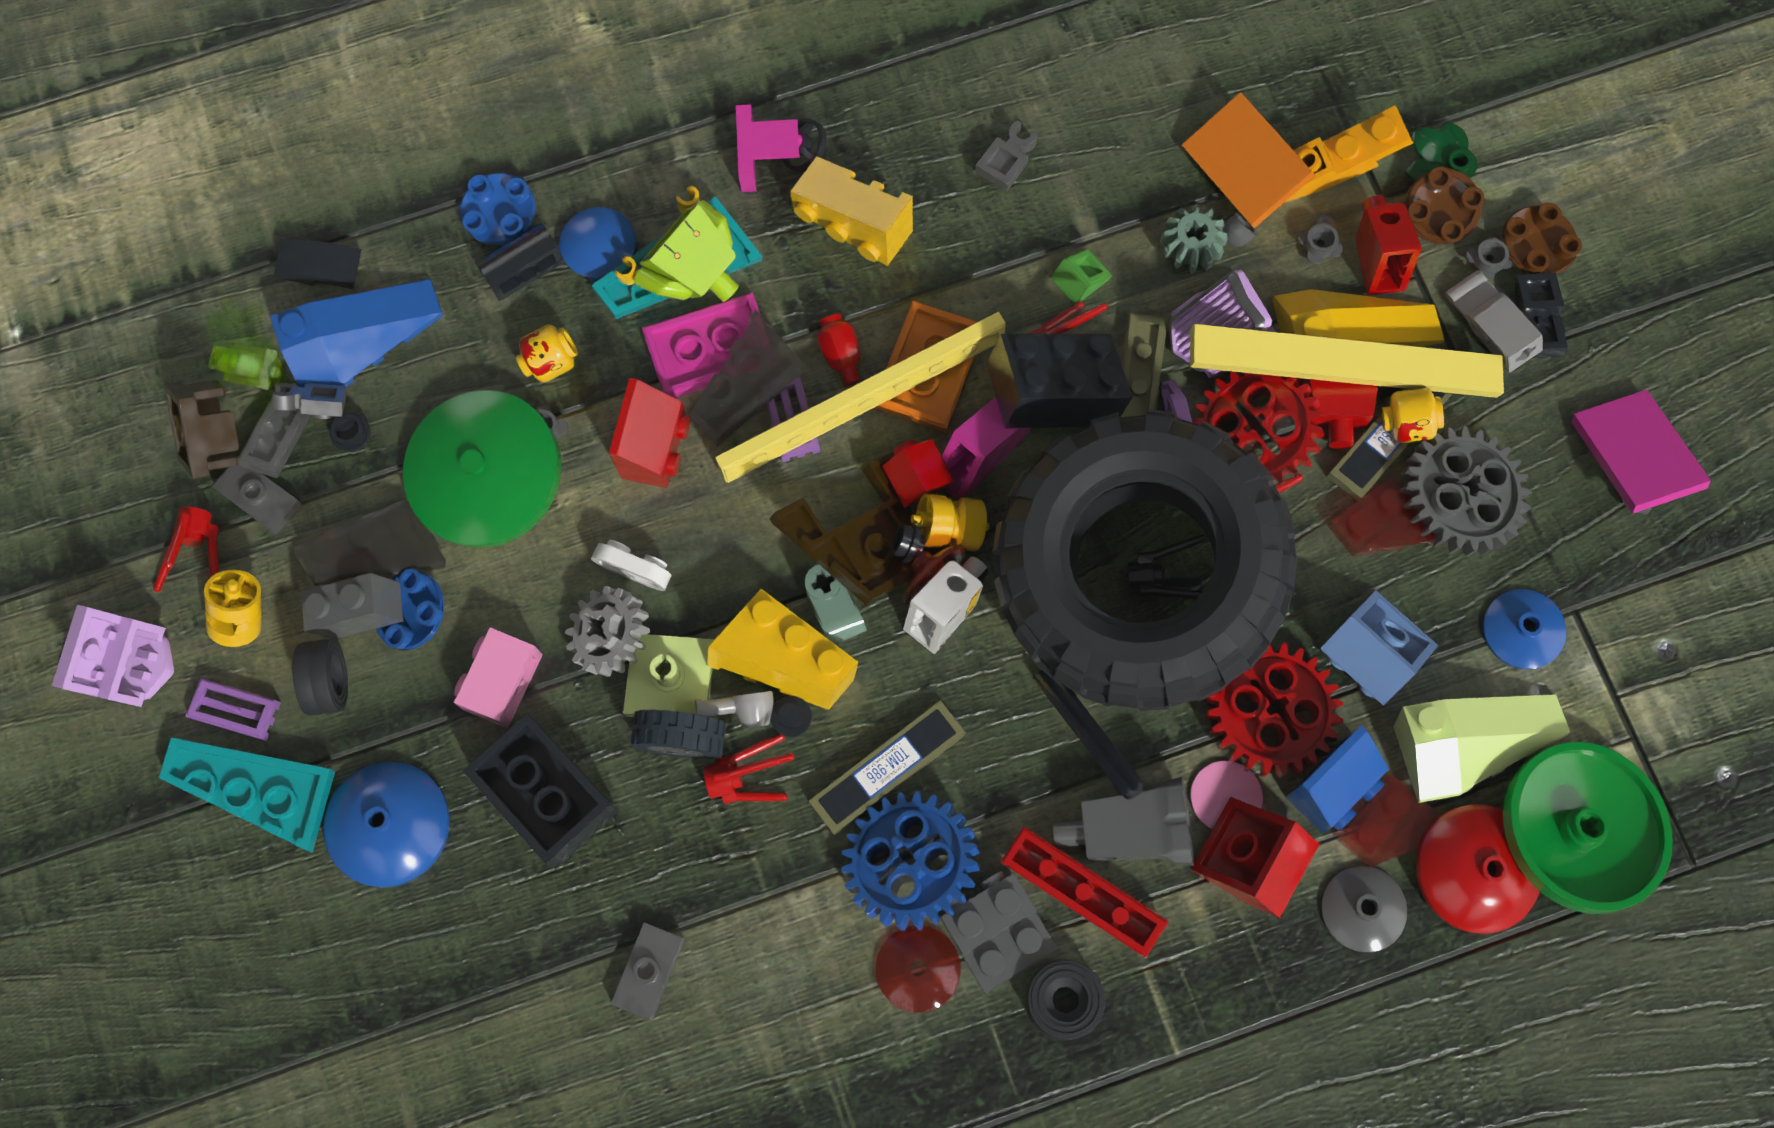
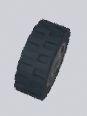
M639 710L634 712L630 746L638 750L662 755L718 759L722 758L726 722L712 717L685 712Z

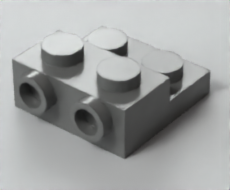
M1002 871L994 874L980 884L984 890L980 894L969 900L966 893H963L967 900L965 903L953 899L950 904L954 915L951 916L946 913L940 919L984 994L1058 950L1015 873L1008 877H1005Z

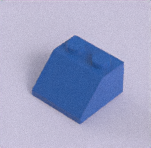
M1359 726L1345 737L1285 798L1321 833L1326 832L1333 826L1340 831L1357 814L1352 809L1355 803L1361 797L1368 802L1383 788L1385 784L1380 778L1389 768L1368 731L1364 727Z

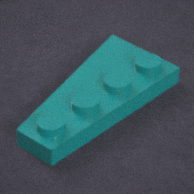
M716 197L711 199L708 203L727 218L733 240L732 249L736 255L725 272L731 274L761 262L763 256ZM664 234L631 257L639 269L643 268L639 262ZM624 263L591 285L592 290L616 320L669 299V297L658 296L638 287L635 283L632 285L622 284L614 271H618L620 274L629 273L632 267H628Z
M171 738L159 778L313 853L335 771L329 768Z

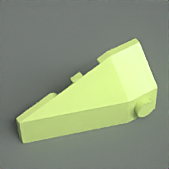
M1556 694L1443 699L1402 707L1393 726L1418 803L1460 796L1479 782L1490 776H1496L1503 772L1506 767L1524 757L1532 756L1570 733Z

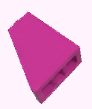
M995 397L953 432L942 458L954 481L944 490L957 501L960 498H967L1029 433L1031 428H1005Z

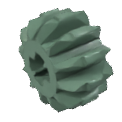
M1196 204L1192 207L1189 214L1180 207L1176 211L1175 218L1169 217L1165 221V231L1161 234L1160 242L1161 245L1166 246L1163 253L1165 259L1176 257L1174 263L1176 269L1184 263L1188 265L1191 274L1196 271L1198 264L1207 271L1211 268L1213 260L1218 261L1222 258L1224 253L1223 246L1226 245L1228 236L1227 233L1222 232L1224 227L1223 219L1212 220L1214 214L1212 209L1202 214L1199 213V208Z

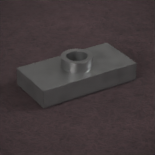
M271 398L237 459L239 465L278 478L311 415L301 414V409L296 408L292 410L273 409Z
M239 463L238 465L228 467L212 486L276 535L302 505L296 498L262 473L241 467Z
M643 923L611 1005L653 1020L685 939Z

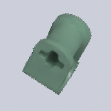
M815 565L811 568L805 577V587L808 600L815 613V619L822 635L836 645L867 631L862 616L846 587L820 565ZM824 580L826 585H830L831 591L824 593L821 588H818L817 582Z

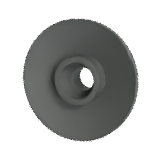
M1356 866L1341 871L1329 881L1321 899V914L1328 932L1338 943L1357 952H1375L1390 946L1399 938L1407 920V904L1401 888L1388 874L1373 867ZM1363 900H1369L1373 903L1375 910L1371 916L1365 915L1362 912L1361 903Z

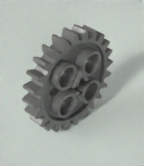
M1463 426L1456 433L1449 427L1441 434L1437 433L1433 439L1420 443L1414 448L1415 453L1406 459V463L1410 467L1404 470L1401 476L1410 482L1400 488V492L1411 495V499L1403 507L1415 509L1417 514L1411 518L1410 522H1423L1425 526L1420 534L1422 537L1431 532L1436 535L1434 539L1435 547L1447 541L1448 550L1451 554L1462 547L1466 557L1477 551L1482 556L1493 549L1496 551L1506 545L1508 541L1518 536L1517 529L1527 523L1521 515L1531 510V506L1522 500L1532 494V491L1521 487L1520 483L1529 478L1528 474L1516 473L1515 468L1520 465L1521 460L1509 461L1507 456L1511 448L1508 446L1499 451L1496 448L1498 437L1494 436L1485 442L1483 430L1481 429L1470 436L1466 426ZM1446 462L1452 465L1455 472L1448 467ZM1484 474L1487 475L1492 484L1486 480ZM1439 498L1446 502L1448 509L1441 504ZM1477 510L1483 514L1485 521L1479 516Z

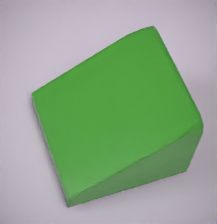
M1089 249L1063 259L1052 275L1053 281L1075 304L1085 299L1112 277L1110 272Z

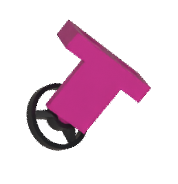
M736 105L738 175L741 192L756 191L755 160L782 158L783 163L788 168L796 172H805L816 156L822 157L826 148L827 137L825 129L820 123L813 119L753 122L751 105ZM813 125H815L819 133V142L814 155L810 150L812 138L809 136ZM799 156H805L808 159L806 163L800 166H793L789 158H799Z

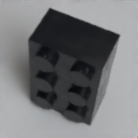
M1000 334L986 363L1005 428L1088 427L1092 419L1117 412L1119 416H1122L1133 398L1111 334Z
M528 713L463 770L544 863L554 869H557L619 812Z

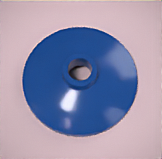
M1516 589L1501 594L1489 605L1483 618V635L1491 652L1505 664L1518 669H1536L1547 665L1560 654L1566 640V624L1561 611L1548 597L1533 590ZM1524 619H1529L1534 623V632L1527 631L1524 628Z

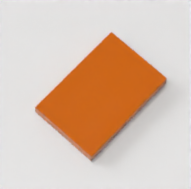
M1241 92L1182 144L1185 150L1253 228L1257 227L1315 176Z
M912 301L886 369L977 322ZM976 355L874 407V409L947 433Z

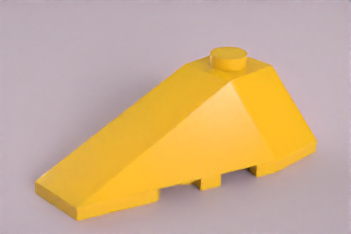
M1314 289L1275 295L1272 298L1281 333L1424 347L1444 342L1434 304Z

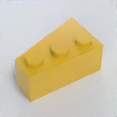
M816 156L790 191L795 214L807 223L814 221L822 226L834 240L841 243L846 241L855 246L858 252L871 262L878 260L888 266L913 232V196L902 192L899 198L882 192L885 188L882 183L873 180L869 186L854 180L856 175L853 171Z
M762 589L756 593L710 644L707 657L708 667L717 670L720 668L744 676V680L755 684L756 681L773 686L780 689V693L799 697L805 702L827 710L833 706L854 681L859 663Z

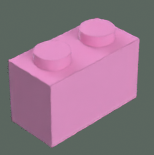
M489 628L486 636L480 637L472 653L474 661L468 674L464 673L456 684L454 691L456 699L454 703L466 712L508 729L543 654L532 644Z

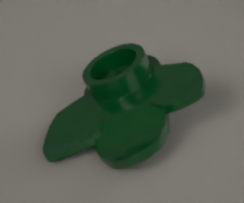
M1447 121L1443 124L1440 132L1429 127L1417 128L1409 132L1413 142L1412 146L1419 156L1405 171V175L1410 179L1416 181L1421 175L1436 167H1445L1464 173L1469 179L1474 176L1478 166L1477 159L1468 150V137L1458 125ZM1453 161L1460 162L1463 167L1456 166Z

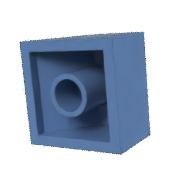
M1375 590L1320 649L1327 655L1328 660L1333 666L1348 673L1358 683L1365 695L1376 699L1384 706L1417 673L1438 645Z

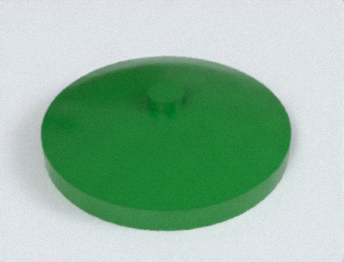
M493 390L463 393L443 402L432 410L422 420L412 435L403 464V483L406 497L416 517L437 536L453 544L469 548L500 546L521 537L531 530L550 508L561 479L560 448L548 422L522 399L508 393Z
M1568 742L1558 744L1527 760L1515 773L1508 786L1503 807V825L1509 849L1524 876L1550 900L1563 907L1582 913L1607 914L1642 902L1662 882L1667 873L1672 855L1673 838L1670 818L1662 797L1651 780L1640 768L1623 755L1593 743Z

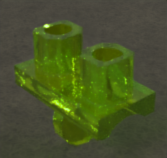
M231 343L230 349L215 345L212 349L209 369L224 372L222 381L268 390L279 383L283 376L282 363L276 357L278 351Z

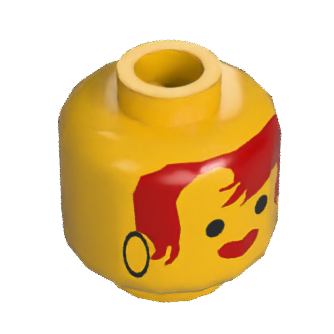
M544 325L520 339L519 350L521 354L516 356V361L526 377L533 375L538 381L544 383L570 371L574 366V357L578 355V352L571 337L564 328L557 329L553 325Z
M1428 388L1394 392L1390 398V405L1382 407L1384 431L1392 430L1395 440L1399 443L1433 439L1437 434V430L1444 428L1441 397H1434Z

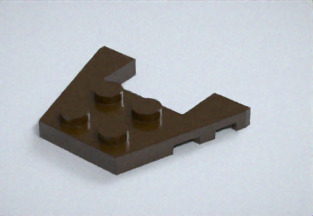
M893 451L869 463L863 469L864 474L884 502L881 505L828 533L825 532L804 498L774 512L769 518L776 528L865 605L927 571L933 565L927 547L923 548L919 558H912L908 564L900 562L899 557L891 553L893 539L900 525L906 524L910 526L913 524L911 522V516L913 515L911 506L904 508L882 467L895 456Z

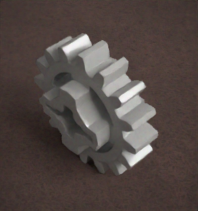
M604 586L602 593L595 590L590 591V602H585L581 599L578 601L581 609L579 614H570L569 618L575 624L574 627L565 631V634L573 637V641L566 648L576 653L572 661L583 666V670L595 675L601 674L611 677L613 670L619 673L625 672V661L634 664L638 661L634 654L636 649L646 648V645L640 639L641 635L650 633V628L642 625V622L649 617V614L640 609L643 602L633 597L632 593L619 587L616 590L609 586Z

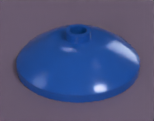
M401 762L371 764L350 775L332 795L324 817L323 832L325 845L334 864L349 878L373 887L402 885L425 873L442 853L450 829V812L443 791L422 770ZM383 813L385 817L384 823L380 827L375 828L373 826L374 816Z

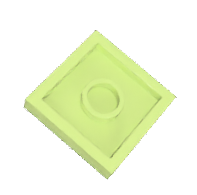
M641 635L640 641L646 645V648L636 649L634 654L638 661L635 664L629 662L623 714L627 717H634V712L639 710H667L696 714L695 700L702 699L704 701L710 699L713 668L707 666L708 647L714 639Z

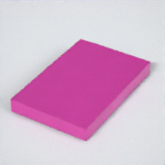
M753 292L642 327L662 391L673 398L682 397L777 366V361Z
M1648 390L1573 415L1571 423L1632 514L1708 488L1711 482L1710 478Z

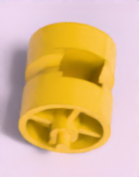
M926 493L918 503L916 515L911 516V522L920 525L922 528L921 534L926 537L924 547L940 548L943 545L949 544V546L954 547L956 550L976 552L981 547L985 533L990 527L989 523H987L985 504L979 499L960 498L958 501L952 502L951 499L944 495Z
M225 570L213 575L204 587L207 634L214 642L227 647H239L249 644L258 637L262 628L261 586L259 581L250 573L241 570Z

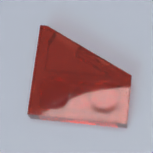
M1393 476L1335 517L1327 525L1352 557L1372 554L1378 550L1394 551L1410 545L1434 544L1436 536L1434 533L1431 532L1423 537L1420 535L1425 526L1422 521L1417 523L1410 522L1411 518L1417 513L1415 509L1403 507L1411 497L1400 492L1402 486Z
M1392 775L1387 777L1383 782L1385 784L1383 788L1365 804L1337 839L1340 844L1368 867L1376 866L1418 848L1428 827L1441 816L1425 802L1418 803L1416 794Z

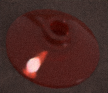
M957 544L945 548L934 555L929 551L919 555L910 566L915 573L905 589L902 601L907 606H910L911 600L949 561L952 560L958 564L961 562L966 553V548L962 544Z
M915 926L906 927L905 931H896L884 942L877 956L875 970L877 982L882 993L893 1005L908 1012L924 1013L939 1008L951 998L960 980L961 965L955 946L943 933L927 926H923L922 930H918ZM922 960L926 964L927 970L924 975L918 977L910 972V965L913 961Z

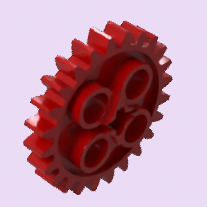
M1230 371L1231 382L1228 384L1220 379L1215 380L1219 388L1217 393L1204 391L1209 404L1196 405V409L1203 418L1193 419L1192 422L1201 425L1202 422L1206 421L1221 429L1222 425L1227 421H1238L1235 430L1228 433L1231 435L1232 441L1247 453L1252 449L1263 450L1259 460L1272 474V480L1280 483L1285 480L1284 476L1288 473L1292 477L1299 474L1296 468L1299 464L1306 467L1312 466L1306 454L1307 452H1320L1318 444L1312 439L1324 437L1323 429L1315 426L1323 422L1324 417L1322 412L1314 411L1320 404L1316 396L1309 397L1312 391L1308 383L1299 386V378L1288 377L1285 380L1283 376L1245 373L1243 377L1239 378L1236 372ZM1262 395L1271 397L1267 405L1261 408L1252 407L1253 401L1257 397ZM1241 403L1257 425L1264 428L1269 439L1281 450L1279 454H1274L1254 429H1251L1245 417L1235 409V404ZM1284 424L1296 426L1292 434L1286 437L1276 435L1277 430Z
M1283 643L1277 653H1273L1270 644L1268 650L1249 671L1246 670L1230 682L1224 690L1207 697L1205 700L1210 704L1216 705V708L1209 710L1205 714V718L1217 720L1218 722L1209 731L1210 735L1222 734L1224 737L1217 748L1221 750L1230 746L1234 750L1229 760L1231 763L1241 756L1245 758L1244 771L1246 772L1255 764H1259L1261 777L1268 775L1271 767H1275L1278 777L1283 778L1287 773V766L1289 765L1296 775L1300 774L1303 771L1302 760L1310 767L1315 766L1318 763L1315 752L1325 756L1331 751L1324 740L1334 742L1339 738V735L1330 728V726H1339L1343 722V718L1332 714L1333 711L1343 705V701L1331 699L1330 696L1339 686L1338 684H1325L1324 680L1330 674L1329 669L1319 673L1314 670L1318 662L1317 657H1314L1307 663L1302 661L1304 650L1302 648L1298 649L1291 656L1288 655L1287 643ZM1269 674H1281L1287 681V689H1275L1269 682ZM1252 679L1258 682L1259 689L1251 685L1250 681ZM1239 695L1249 697L1254 704V712L1244 713L1240 711L1235 704V697ZM1276 704L1282 709L1278 714L1275 713L1273 715L1268 714L1266 710L1269 705L1274 706ZM1296 706H1303L1310 711L1312 715L1311 724H1303L1296 719L1294 715V708ZM1261 730H1273L1279 738L1278 747L1271 748L1266 746L1261 740ZM1289 730L1296 733L1297 740H1293L1289 736Z

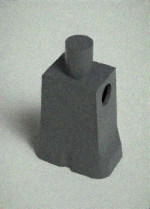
M1182 777L1166 780L1160 786L1149 791H1143L1131 800H1127L1122 795L1081 802L1082 820L1053 822L1055 847L1086 845L1087 858L1091 862L1163 859L1175 865L1194 866L1191 827L1185 785Z

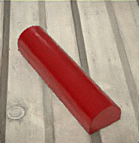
M1025 826L1022 827L1001 860L1002 864L1145 958L1169 922Z

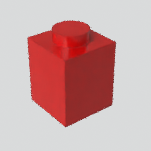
M912 439L900 444L893 449L895 456L882 466L904 508L919 503L921 497L926 493L937 495L954 481L932 439L918 444Z

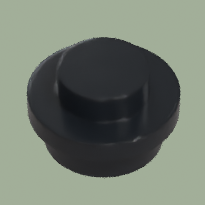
M354 413L343 414L342 417H337L330 428L332 443L344 452H356L362 449L368 443L371 435L368 422L362 416Z
M915 523L910 526L901 524L893 539L891 553L898 556L900 562L908 564L912 558L917 559L921 555L926 537L921 534L922 528L920 525Z
M787 696L774 704L770 719L777 733L784 737L794 738L801 736L809 729L812 713L809 705L803 699L796 696Z

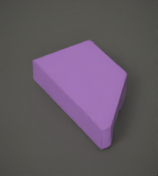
M1174 380L1161 382L1159 389L1165 412H1175L1180 419L1192 422L1187 399Z

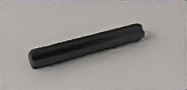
M1043 670L1039 671L1035 676L1038 686L1122 796L1127 800H1131L1141 794L1144 790L1143 781L1070 688L1054 681Z

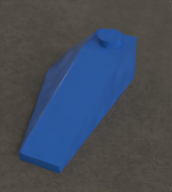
M429 279L309 302L272 315L270 318L280 350L298 387L304 388L305 383L347 387L355 381L354 376L371 364L376 366L385 359L383 357L384 354L401 342L407 343L444 315L433 283Z

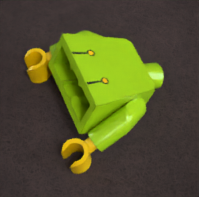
M689 186L687 187V194L693 200L683 201L679 196H676L677 207L682 214L639 262L643 268L639 269L631 257L625 256L622 258V261L628 267H632L631 271L627 274H620L618 271H614L622 284L632 285L635 283L638 287L658 296L685 300L689 297H702L710 289L721 301L725 302L739 287L725 272L726 268L736 257L732 249L733 240L727 218L708 202L700 201L697 188Z

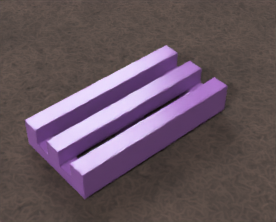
M800 376L762 386L773 427L779 425L780 420L772 393L780 391L787 420L794 417L787 389L795 388L801 413L809 409ZM817 437L781 455L782 462L789 461L794 456L798 458L805 457V454L810 452L813 454L820 453Z
M200 678L185 717L267 741L269 733H267L269 725L273 726L275 721L273 715L275 710H279L281 702ZM210 690L265 707L262 713H258L204 696L206 691ZM203 705L257 721V728L199 712L200 706Z

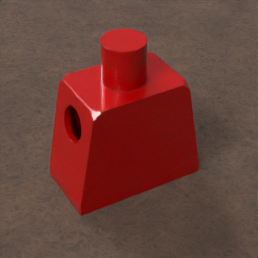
M1371 196L1362 204L1364 213L1356 235V247L1367 296L1406 291L1422 250L1421 243L1406 205L1402 203L1387 204L1384 196Z
M1299 378L1300 386L1306 383L1310 386L1312 392L1309 397L1316 396L1320 406L1314 411L1322 412L1324 421L1315 426L1329 429V446L1335 449L1352 447L1354 445L1353 430L1365 429L1373 418L1378 386Z

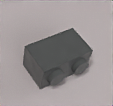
M373 573L301 592L305 632L338 639L403 622L400 582Z

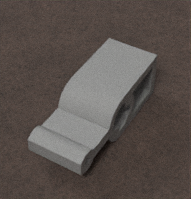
M1475 271L1445 292L1448 301L1465 317L1474 334L1493 355L1503 356V367L1509 373L1543 351L1542 334L1505 294L1498 292L1489 283L1481 271Z

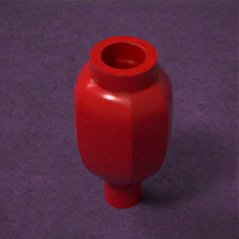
M834 314L819 321L821 329L817 334V340L824 359L832 369L841 372L846 387L853 386L860 382L856 366L861 359L860 345L855 330L850 323L843 321L841 314Z

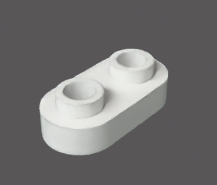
M608 540L607 544H597L591 557L593 562L611 572L650 588L665 591L672 575L666 571L667 564L664 561L651 555H645L644 559L629 554L630 548L614 540Z

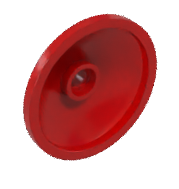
M1481 804L1453 808L1432 822L1421 839L1416 857L1418 884L1429 907L1449 925L1471 933H1495L1514 926L1532 909L1540 891L1524 876L1511 854L1505 836L1502 809ZM1490 861L1496 865L1494 876H1490L1487 871V865Z

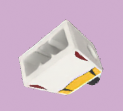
M970 557L963 566H960L955 561H949L911 600L903 630L935 654L977 604L983 588L981 581L989 573L985 564L975 557Z

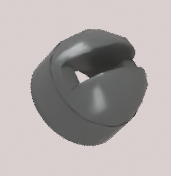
M1237 212L1226 222L1223 230L1228 236L1227 243L1233 247H1242L1257 236L1256 229L1250 225L1244 216Z

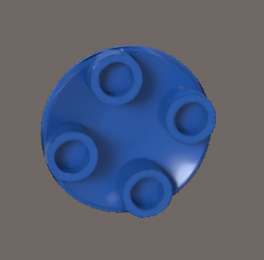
M492 173L485 176L476 175L469 180L468 189L461 200V221L466 231L477 241L488 245H504L525 233L531 226L536 210L535 198L531 189L522 178L507 173Z
M603 207L590 208L576 214L565 225L560 237V252L567 266L575 273L588 277L593 282H597L622 264L623 257H632L638 248L635 231L630 221L621 213Z
M406 569L391 578V580L400 582L403 622L376 628L380 638L389 647L398 650L416 649L428 642L438 630L444 614V596L437 581L424 572Z

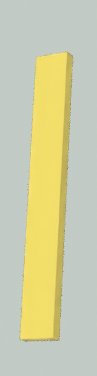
M997 312L715 457L724 480L729 483L996 345L1000 334H1005L1004 319Z
M1194 324L1190 329V367L1404 389L1428 388L1435 392L1495 398L1504 393L1502 355Z

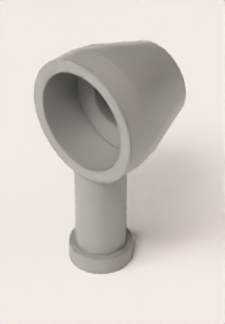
M767 691L704 701L696 699V714L710 717L736 713L743 729L769 725L773 709V692Z

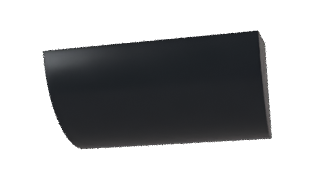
M540 223L477 260L475 265L498 301H501L564 264L565 261L558 245L544 225Z

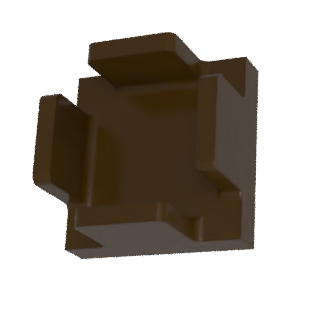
M218 380L193 384H182L181 381L165 383L164 389L178 461L193 479L210 476L209 470L238 465L237 456L232 452L239 449L234 415L230 410L221 411L217 398L218 396L226 395L224 386Z

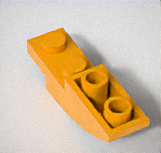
M1396 105L1325 141L1318 137L1293 150L1315 176L1284 203L1323 191L1379 166L1378 160L1412 144V139Z

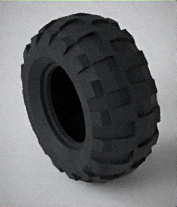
M1147 410L1146 415L1121 417L1117 412L1092 419L1088 427L1070 436L1063 433L1043 448L1039 460L1028 472L1020 473L1007 495V507L1002 521L997 523L993 546L996 570L994 582L1001 609L1010 624L1014 636L1035 664L1054 681L1077 692L1082 698L1109 707L1115 705L1136 708L1139 711L1165 710L1171 706L1194 700L1199 702L1224 690L1230 682L1246 670L1249 671L1268 650L1270 643L1284 622L1294 591L1297 568L1295 528L1287 502L1282 500L1273 483L1272 474L1254 453L1248 454L1232 441L1230 434L1206 421L1199 425L1180 419L1175 412ZM1142 501L1160 502L1173 506L1195 520L1205 532L1211 544L1215 567L1209 583L1193 604L1168 619L1149 623L1123 621L1097 609L1080 591L1076 573L1077 557L1081 543L1096 521L1121 505Z

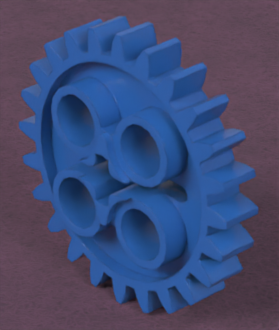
M918 791L915 792L912 802H908L904 794L900 792L897 804L893 806L884 797L882 798V811L877 812L869 806L867 810L871 819L868 822L856 819L855 822L861 829L860 834H847L846 836L854 845V849L842 850V855L852 862L841 868L846 877L852 878L845 884V887L850 893H857L853 901L859 908L866 906L865 913L869 918L874 919L880 914L879 921L885 927H888L894 918L896 926L901 931H905L909 920H912L918 930H922L925 917H929L935 925H938V912L942 909L947 914L954 915L950 904L953 899L962 903L967 901L960 891L961 888L975 887V883L967 875V872L979 871L980 868L976 861L969 859L979 853L976 844L968 843L975 837V834L970 827L963 828L967 821L961 813L953 816L955 809L951 803L947 802L940 808V801L936 795H932L925 804L923 796ZM917 824L923 825L919 836L912 839L906 838L910 827ZM936 836H940L938 842H933ZM890 851L889 858L884 864L873 865L874 858L878 853ZM910 855L916 860L911 866L905 861ZM948 856V862L944 868L936 871L931 870L932 861L936 857ZM887 879L886 884L881 885V880ZM906 882H914L913 892L907 897L899 898L897 895L899 888Z

